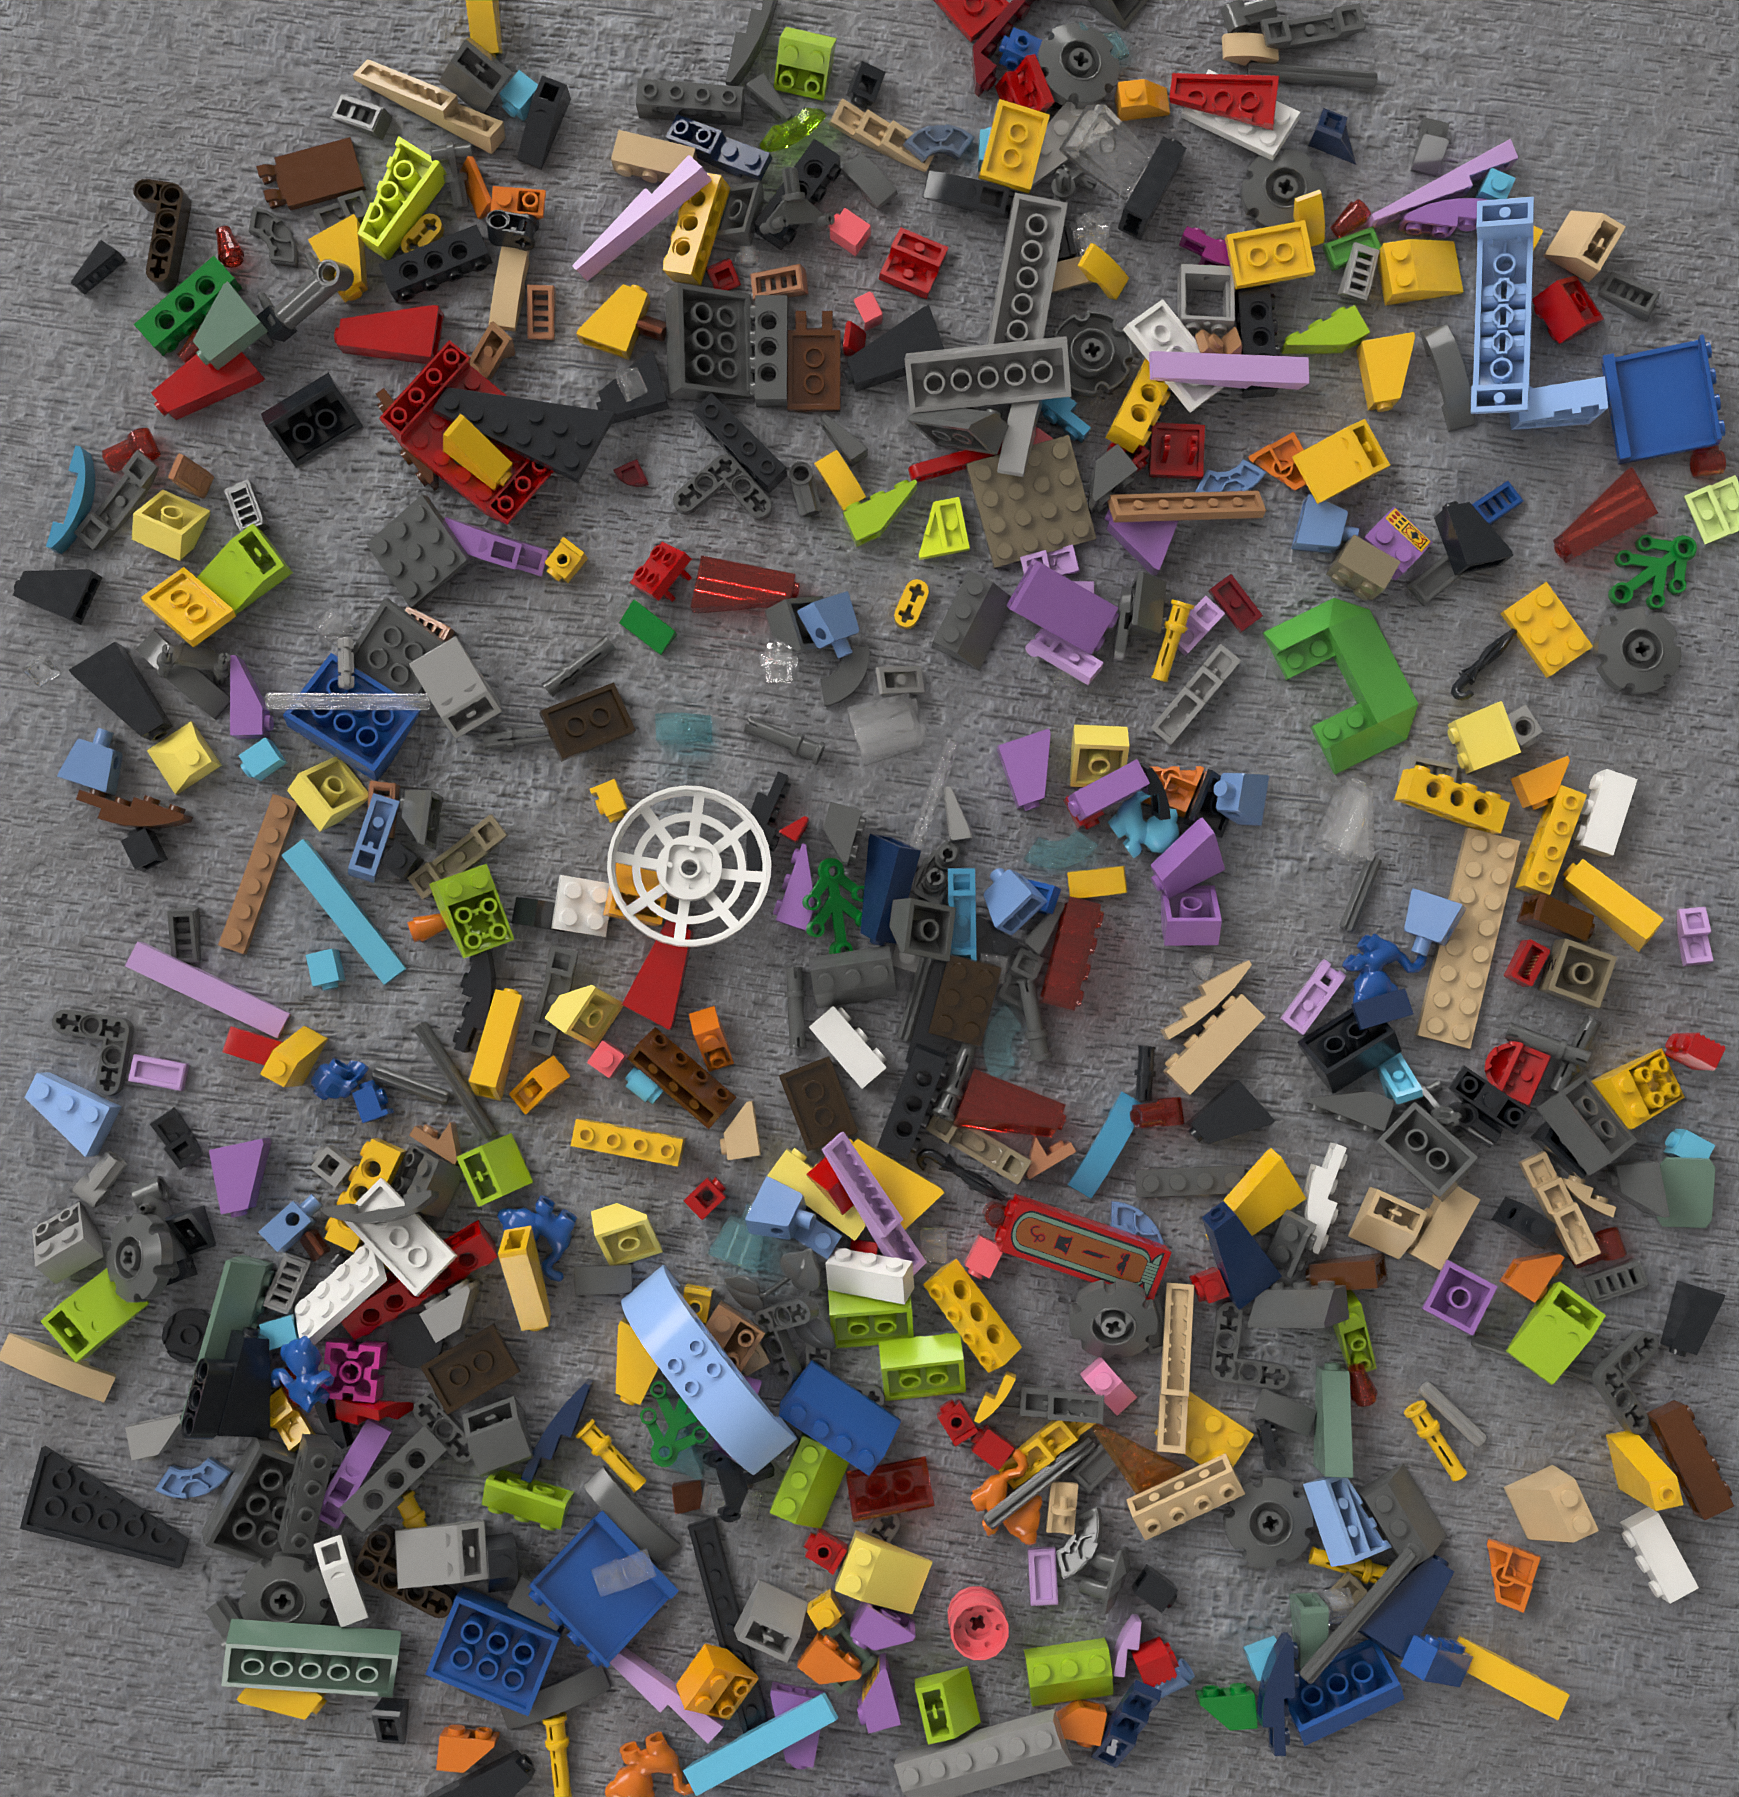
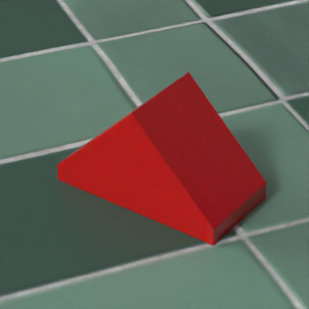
M826 1157L806 1174L842 1216L854 1206Z

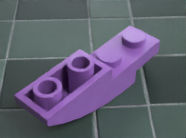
M1457 198L1425 205L1406 214L1398 225V230L1406 231L1410 235L1432 234L1435 238L1450 237L1456 227L1461 231L1477 230V201L1487 199Z
M445 517V522L468 555L542 577L545 566L544 562L549 552L548 549Z
M368 1418L325 1492L319 1516L321 1521L336 1529L340 1527L345 1515L339 1508L363 1485L393 1430L373 1419Z

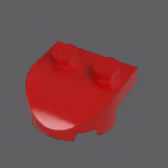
M1510 1041L1493 1048L1488 1054L1485 1061L1487 1080L1515 1101L1530 1107L1549 1065L1551 1056L1527 1047L1524 1043Z

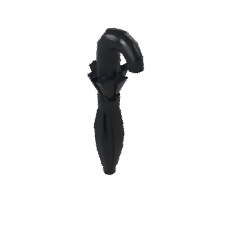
M1512 628L1509 632L1493 641L1480 655L1479 660L1471 667L1459 672L1460 677L1452 685L1450 693L1456 700L1463 701L1474 695L1471 690L1464 693L1461 690L1468 683L1470 685L1475 683L1478 673L1504 652L1513 636L1517 633L1515 629Z
M924 1148L917 1154L916 1162L923 1171L927 1166L924 1159L929 1158L940 1165L939 1170L953 1172L957 1177H961L971 1189L990 1198L998 1199L1001 1202L1004 1200L1005 1196L991 1182L977 1173L964 1170V1167L957 1165L950 1153L945 1156L934 1149Z

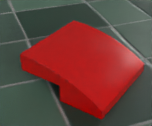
M1036 54L1026 55L1016 70L1006 72L995 86L999 99L1043 113L1055 102Z
M900 227L891 245L890 253L880 271L879 280L927 299L949 247Z

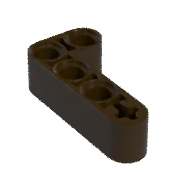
M141 179L134 185V196L147 211L156 213L146 265V275L159 290L169 292L177 286L191 212V200L176 183ZM153 193L151 198L146 199L148 194ZM180 196L176 202L171 203L175 197ZM175 221L172 227L167 228L169 223ZM171 247L167 253L162 254L165 248Z
M387 1524L378 1526L367 1537L354 1564L355 1576L359 1580L435 1618L448 1616L457 1596L456 1591L446 1584L422 1586L424 1595H417L413 1591V1587L398 1589V1583L390 1581L388 1572L397 1574L396 1559L389 1556L395 1545V1529ZM376 1535H383L387 1539V1545H380L376 1540ZM364 1560L372 1561L375 1569L373 1571L366 1569ZM433 1592L432 1599L428 1600V1596ZM441 1598L446 1600L445 1606L440 1605Z

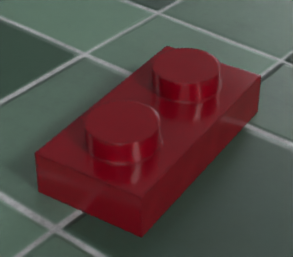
M1232 574L1208 591L1239 633H1242L1263 617L1262 613Z

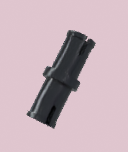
M1138 1045L1137 1069L1134 1070V1075H1137L1135 1100L1152 1101L1153 1077H1156V1071H1154L1156 1047Z

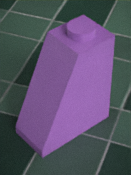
M1108 509L1104 519L1109 521L1106 530L1151 575L1156 576L1161 568L1178 521L1114 522L1110 509Z
M1049 729L998 745L997 752L1017 809L1023 807L1025 811L1040 807L1039 802L1045 798L1051 736Z
M1138 759L1071 794L1067 797L1069 800L1068 807L1074 817L1077 816L1079 821H1082L1136 794L1149 785L1150 782Z
M1203 817L1198 819L1151 864L1154 874L1151 877V881L1157 891L1162 890L1169 899L1225 870L1215 833Z
M270 1137L209 1150L221 1214L230 1213L231 1218L246 1215L248 1214L247 1209L256 1207L271 1146Z
M772 1681L770 1697L775 1717L825 1691ZM820 1729L784 1748L783 1752L786 1763H791V1766L797 1769L813 1768Z

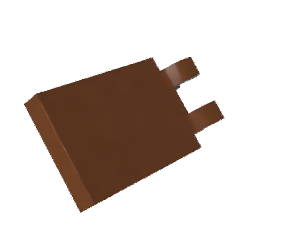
M351 137L274 157L276 165L263 164L256 166L258 175L262 178L264 185L277 181L279 189L263 191L265 200L269 203L271 209L287 204L291 211L336 199L337 197L360 190H366Z
M795 311L796 330H788L787 410L788 412H840L841 331L833 330V311H822V328H807L806 311Z

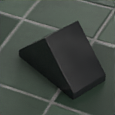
M516 897L511 923L565 932L563 930L551 929L555 903L539 899Z
M205 1206L192 1208L165 1217V1222L190 1255L216 1246Z
M382 1697L374 1707L371 1716L377 1742L405 1744L409 1699Z

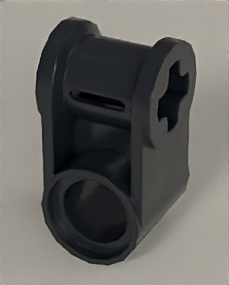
M493 210L486 216L490 243L495 246L516 248L523 251H529L534 248V234L539 229V221L536 217L503 210Z

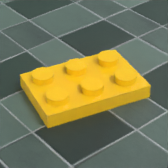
M999 99L978 178L1029 194L1050 114Z
M1305 220L1227 234L1225 237L1235 290L1312 276L1316 272Z
M185 567L141 597L145 606L192 647L198 645L236 617L234 610Z
M1547 582L1500 613L1510 628L1516 630L1517 633L1515 635L1546 678L1593 647Z
M1189 1391L1185 1455L1201 1465L1226 1453L1234 1467L1254 1434Z

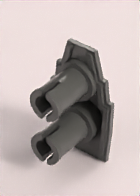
M946 840L937 850H933L927 859L924 858L910 892L928 902L940 904L948 893V868L959 867L958 857L961 847Z
M1126 1546L1117 1551L1115 1557L1097 1551L1093 1560L1088 1565L1109 1573L1110 1577L1107 1584L1089 1578L1086 1575L1083 1576L1080 1583V1593L1102 1600L1103 1615L1109 1613L1115 1605L1118 1592L1123 1588L1126 1575L1131 1571L1129 1550Z

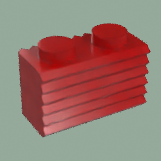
M1700 1032L1675 1033L1666 1042L1665 1047L1667 1050L1665 1056L1692 1070L1714 1071L1726 1048L1725 1045H1720V1043H1715V1040H1710V1038H1705V1035H1700Z
M1160 1636L1139 1644V1650L1130 1649L1143 1683L1155 1688L1156 1684L1160 1685L1161 1682L1165 1683L1166 1680L1171 1681V1678L1176 1679L1175 1668L1179 1667V1664L1169 1642L1163 1643Z

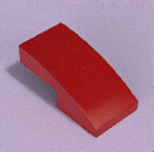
M230 1026L222 1052L265 1065L272 1051L283 1041Z

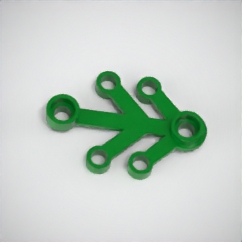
M1642 535L1636 540L1635 547L1639 552H1647L1650 549L1668 552L1662 558L1632 554L1628 550H1622L1614 557V562L1618 567L1623 568L1628 565H1635L1647 568L1627 583L1620 582L1612 586L1608 592V598L1611 603L1623 605L1629 602L1633 597V591L1654 577L1652 594L1647 597L1646 605L1651 610L1661 608L1665 604L1663 594L1667 566L1674 561V579L1668 582L1667 589L1673 595L1683 592L1686 589L1685 573L1687 561L1691 560L1697 551L1695 540L1689 536L1681 535L1672 541L1652 538L1650 535ZM1642 539L1648 542V547L1642 546ZM1679 545L1685 548L1684 554L1679 551ZM1620 555L1627 557L1626 563L1620 560ZM1674 582L1680 584V590L1674 588ZM1616 591L1622 594V599L1616 598ZM1653 597L1658 598L1659 605L1653 604Z
M826 858L818 867L819 880L811 892L804 896L802 904L807 910H817L821 905L820 896L827 887L829 897L814 920L807 924L806 932L811 937L822 936L825 931L824 924L829 916L832 915L835 941L829 947V954L841 953L843 946L846 948V952L853 951L852 945L846 940L843 912L852 918L859 928H861L862 912L840 895L839 885L850 892L852 899L857 902H863L864 886H858L844 875L843 864L838 859ZM832 866L835 869V873L833 876H831L829 873V870ZM859 889H861L863 892L861 898H859L857 895ZM811 897L815 901L812 907H810L809 905V899ZM815 924L818 926V932L816 934H814L812 930Z
M656 1381L651 1385L650 1392L652 1397L657 1399L668 1424L665 1437H663L656 1423L657 1414L653 1408H644L640 1413V1419L647 1426L654 1442L651 1448L653 1462L659 1467H669L676 1462L679 1452L695 1444L707 1442L709 1433L704 1426H697L693 1429L691 1435L675 1441L679 1430L699 1420L693 1412L685 1415L688 1406L681 1396L675 1410H673L667 1397L666 1385L661 1381ZM662 1386L664 1391L662 1394L656 1395L653 1392L654 1388ZM645 1413H653L654 1418L651 1421H645L643 1418ZM699 1430L706 1433L705 1438L702 1440H698L695 1437L696 1432ZM662 1448L670 1450V1454L667 1457L659 1455Z

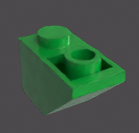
M1233 1683L1227 1688L1207 1685L1203 1686L1202 1690H1195V1696L1199 1704L1230 1731L1258 1728L1255 1694L1250 1686H1246L1244 1683Z

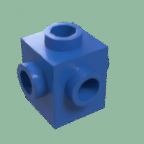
M1013 27L1009 37L1004 35L998 49L999 52H1002L999 64L1011 71H1015L1026 55L1036 54L1037 56L1042 40L1030 35L1027 31Z

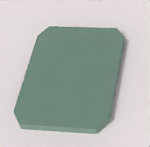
M1666 1157L1660 1164V1170L1670 1217L1657 1216L1658 1221L1663 1227L1706 1228L1712 1221L1715 1182L1714 1164L1709 1158Z

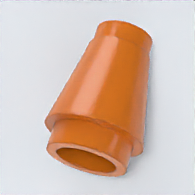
M441 913L413 917L412 921L407 922L414 942L420 940L424 942L448 928Z

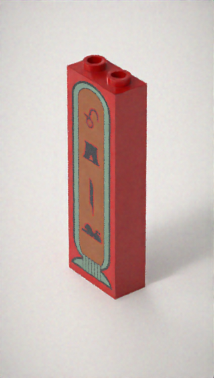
M1016 1193L1013 1200L1007 1202L1004 1211L1006 1216L1003 1226L999 1225L995 1234L996 1245L1001 1252L1092 1283L1104 1280L1106 1284H1113L1116 1279L1127 1280L1145 1290L1146 1300H1154L1172 1253L1166 1245Z

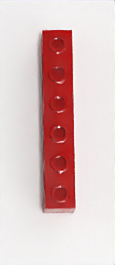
M477 1220L443 1240L457 1254V1257L419 1296H414L392 1271L386 1273L387 1281L340 1322L352 1338L356 1340L363 1335L372 1333L378 1326L385 1322L393 1321L402 1312L409 1308L417 1307L423 1300L433 1294L441 1293L447 1286L457 1280L465 1279L471 1272L481 1266L489 1265L497 1258L496 1243L481 1222Z

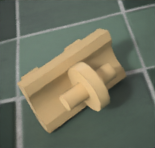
M1054 1481L1050 1484L1046 1532L1074 1535L1078 1483Z

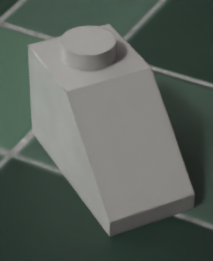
M183 1412L135 1422L125 1427L131 1460L141 1458L142 1463L159 1459V1454L170 1447L181 1430L180 1421Z

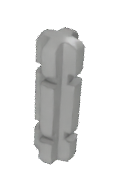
M343 637L337 641V650H340L337 653L338 674H341V676H338V686L348 690L355 686V679L352 676L354 675V653H351V651H354V641L348 637Z

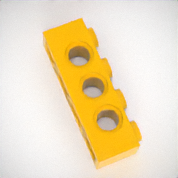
M707 173L712 180L679 208L677 225L671 234L668 254L663 260V271L674 282L701 286L730 191V186L721 175Z
M1146 358L1105 437L1131 453H1134L1139 445L1144 447L1151 435V432L1148 431L1149 426H1154L1161 414L1158 411L1159 406H1164L1171 394L1167 390L1169 386L1165 381L1150 380L1149 361Z
M1415 765L1414 768L1402 771L1394 798L1395 801L1472 829L1491 834L1502 832L1510 802L1502 800L1500 794L1489 791L1485 793L1477 791L1478 787L1469 783H1455L1453 777L1444 774L1436 776L1431 774V770L1424 766ZM1428 784H1429L1430 787H1431V795H1430V796H1429L1428 793H1427V786H1428ZM1451 794L1455 797L1454 804L1451 802ZM1475 802H1476L1477 805H1478V812H1477V813L1475 812V809H1474Z
M1560 785L1556 796L1547 799L1549 804L1545 805L1516 882V889L1532 895L1543 893L1549 896L1551 894L1587 794Z
M578 1118L575 1120L570 1146L678 1167L681 1165L686 1138Z
M373 1138L370 1142L366 1141L360 1152V1156L363 1158L359 1166H355L352 1169L348 1178L351 1183L347 1191L344 1190L341 1193L336 1205L355 1204L360 1199L358 1195L359 1188L364 1186L369 1190L380 1178H383L391 1186L407 1151L380 1138ZM373 1161L379 1163L381 1167L378 1176L373 1175L370 1171V1165ZM329 1218L325 1226V1230L328 1232L324 1239L351 1252H355L359 1247L363 1246L364 1242L343 1220Z
M957 1258L941 1267L923 1284L931 1298L934 1299L946 1315V1318L952 1323L963 1341L969 1346L988 1373L1004 1366L1022 1348L1021 1344Z

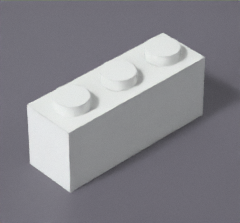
M1609 769L1594 774L1589 785V789H1591L1590 797L1586 799L1581 810V814H1583L1581 825L1579 824L1573 834V839L1575 840L1573 848L1603 858L1614 855L1638 779Z
M832 1006L809 1028L863 1089L887 1068L883 1064L887 1059L877 1047L873 1051L866 1044L869 1038L859 1027L854 1030L848 1022L851 1020V1017L842 1007L837 1010Z
M836 1247L825 1263L828 1290L905 1305L914 1289L912 1261Z
M1647 1507L1620 1522L1624 1529L1622 1536L1630 1548H1634L1637 1554L1635 1561L1642 1572H1647L1651 1580L1648 1582V1585L1657 1598L1661 1597L1668 1603H1672L1699 1588L1658 1512Z

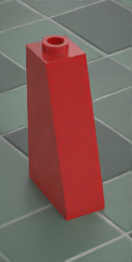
M429 305L340 319L339 327L335 329L334 341L345 354L428 364L439 352L444 314L439 305Z
M243 352L239 353L219 370L211 363L206 366L196 354L150 393L157 400L154 405L164 416L169 413L175 420H178L263 382L265 378Z
M666 920L660 934L674 938L676 923ZM687 924L685 939L692 940L694 932L688 929L690 924ZM656 940L621 1005L668 1030H672L675 1025L691 947H678Z

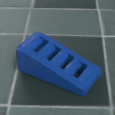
M1506 481L1472 505L1488 524L1492 525L1519 506L1524 500L1511 483ZM1501 492L1505 495V497L1511 504H1507L1504 498L1500 495ZM1492 498L1496 501V503L1499 505V507H1500L1502 510H1500V509L1498 508V506L1495 504V502L1492 500ZM1483 505H1485V506L1487 507V509L1490 511V513H1491L1493 516H1491V515L1489 514V512L1485 509V507H1484Z

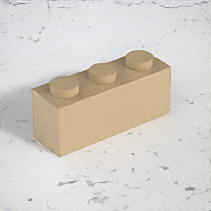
M618 130L611 162L614 171L622 176L631 177L634 175L642 177L647 182L656 183L657 181L664 182L688 155L697 162V154L694 147Z
M1457 1187L1443 1202L1434 1194L1432 1195L1434 1200L1430 1208L1425 1209L1428 1213L1419 1234L1405 1251L1441 1271L1481 1200L1460 1187Z

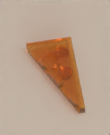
M1096 1423L1092 1425L1094 1434L1136 1495L1185 1472L1182 1466L1101 1424Z

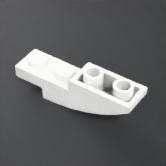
M1330 1143L1321 1167L1314 1164L1310 1165L1303 1192L1307 1199L1302 1201V1217L1317 1224L1313 1233L1317 1236V1239L1311 1249L1316 1254H1319L1320 1249L1323 1250L1329 1238V1235L1326 1234L1328 1227L1335 1222L1338 1215V1209H1336L1338 1203L1329 1200L1328 1196L1329 1194L1332 1195L1336 1190L1338 1180L1335 1178L1338 1170L1343 1169L1347 1161V1154H1345L1347 1148L1335 1143Z

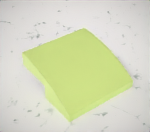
M1736 475L1684 496L1704 545L1739 532V482Z

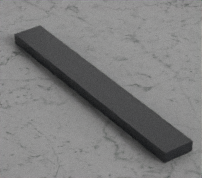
M715 1517L688 1524V1530L719 1646L728 1649L757 1674L750 1646L738 1641L734 1632V1627L741 1613ZM759 1680L737 1709L743 1734L769 1721Z

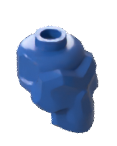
M333 1058L329 1064H321L311 1077L310 1082L315 1088L313 1093L323 1100L328 1098H347L350 1096L351 1091L358 1086V1082L364 1077L369 1068L358 1061H350L346 1065L342 1061Z

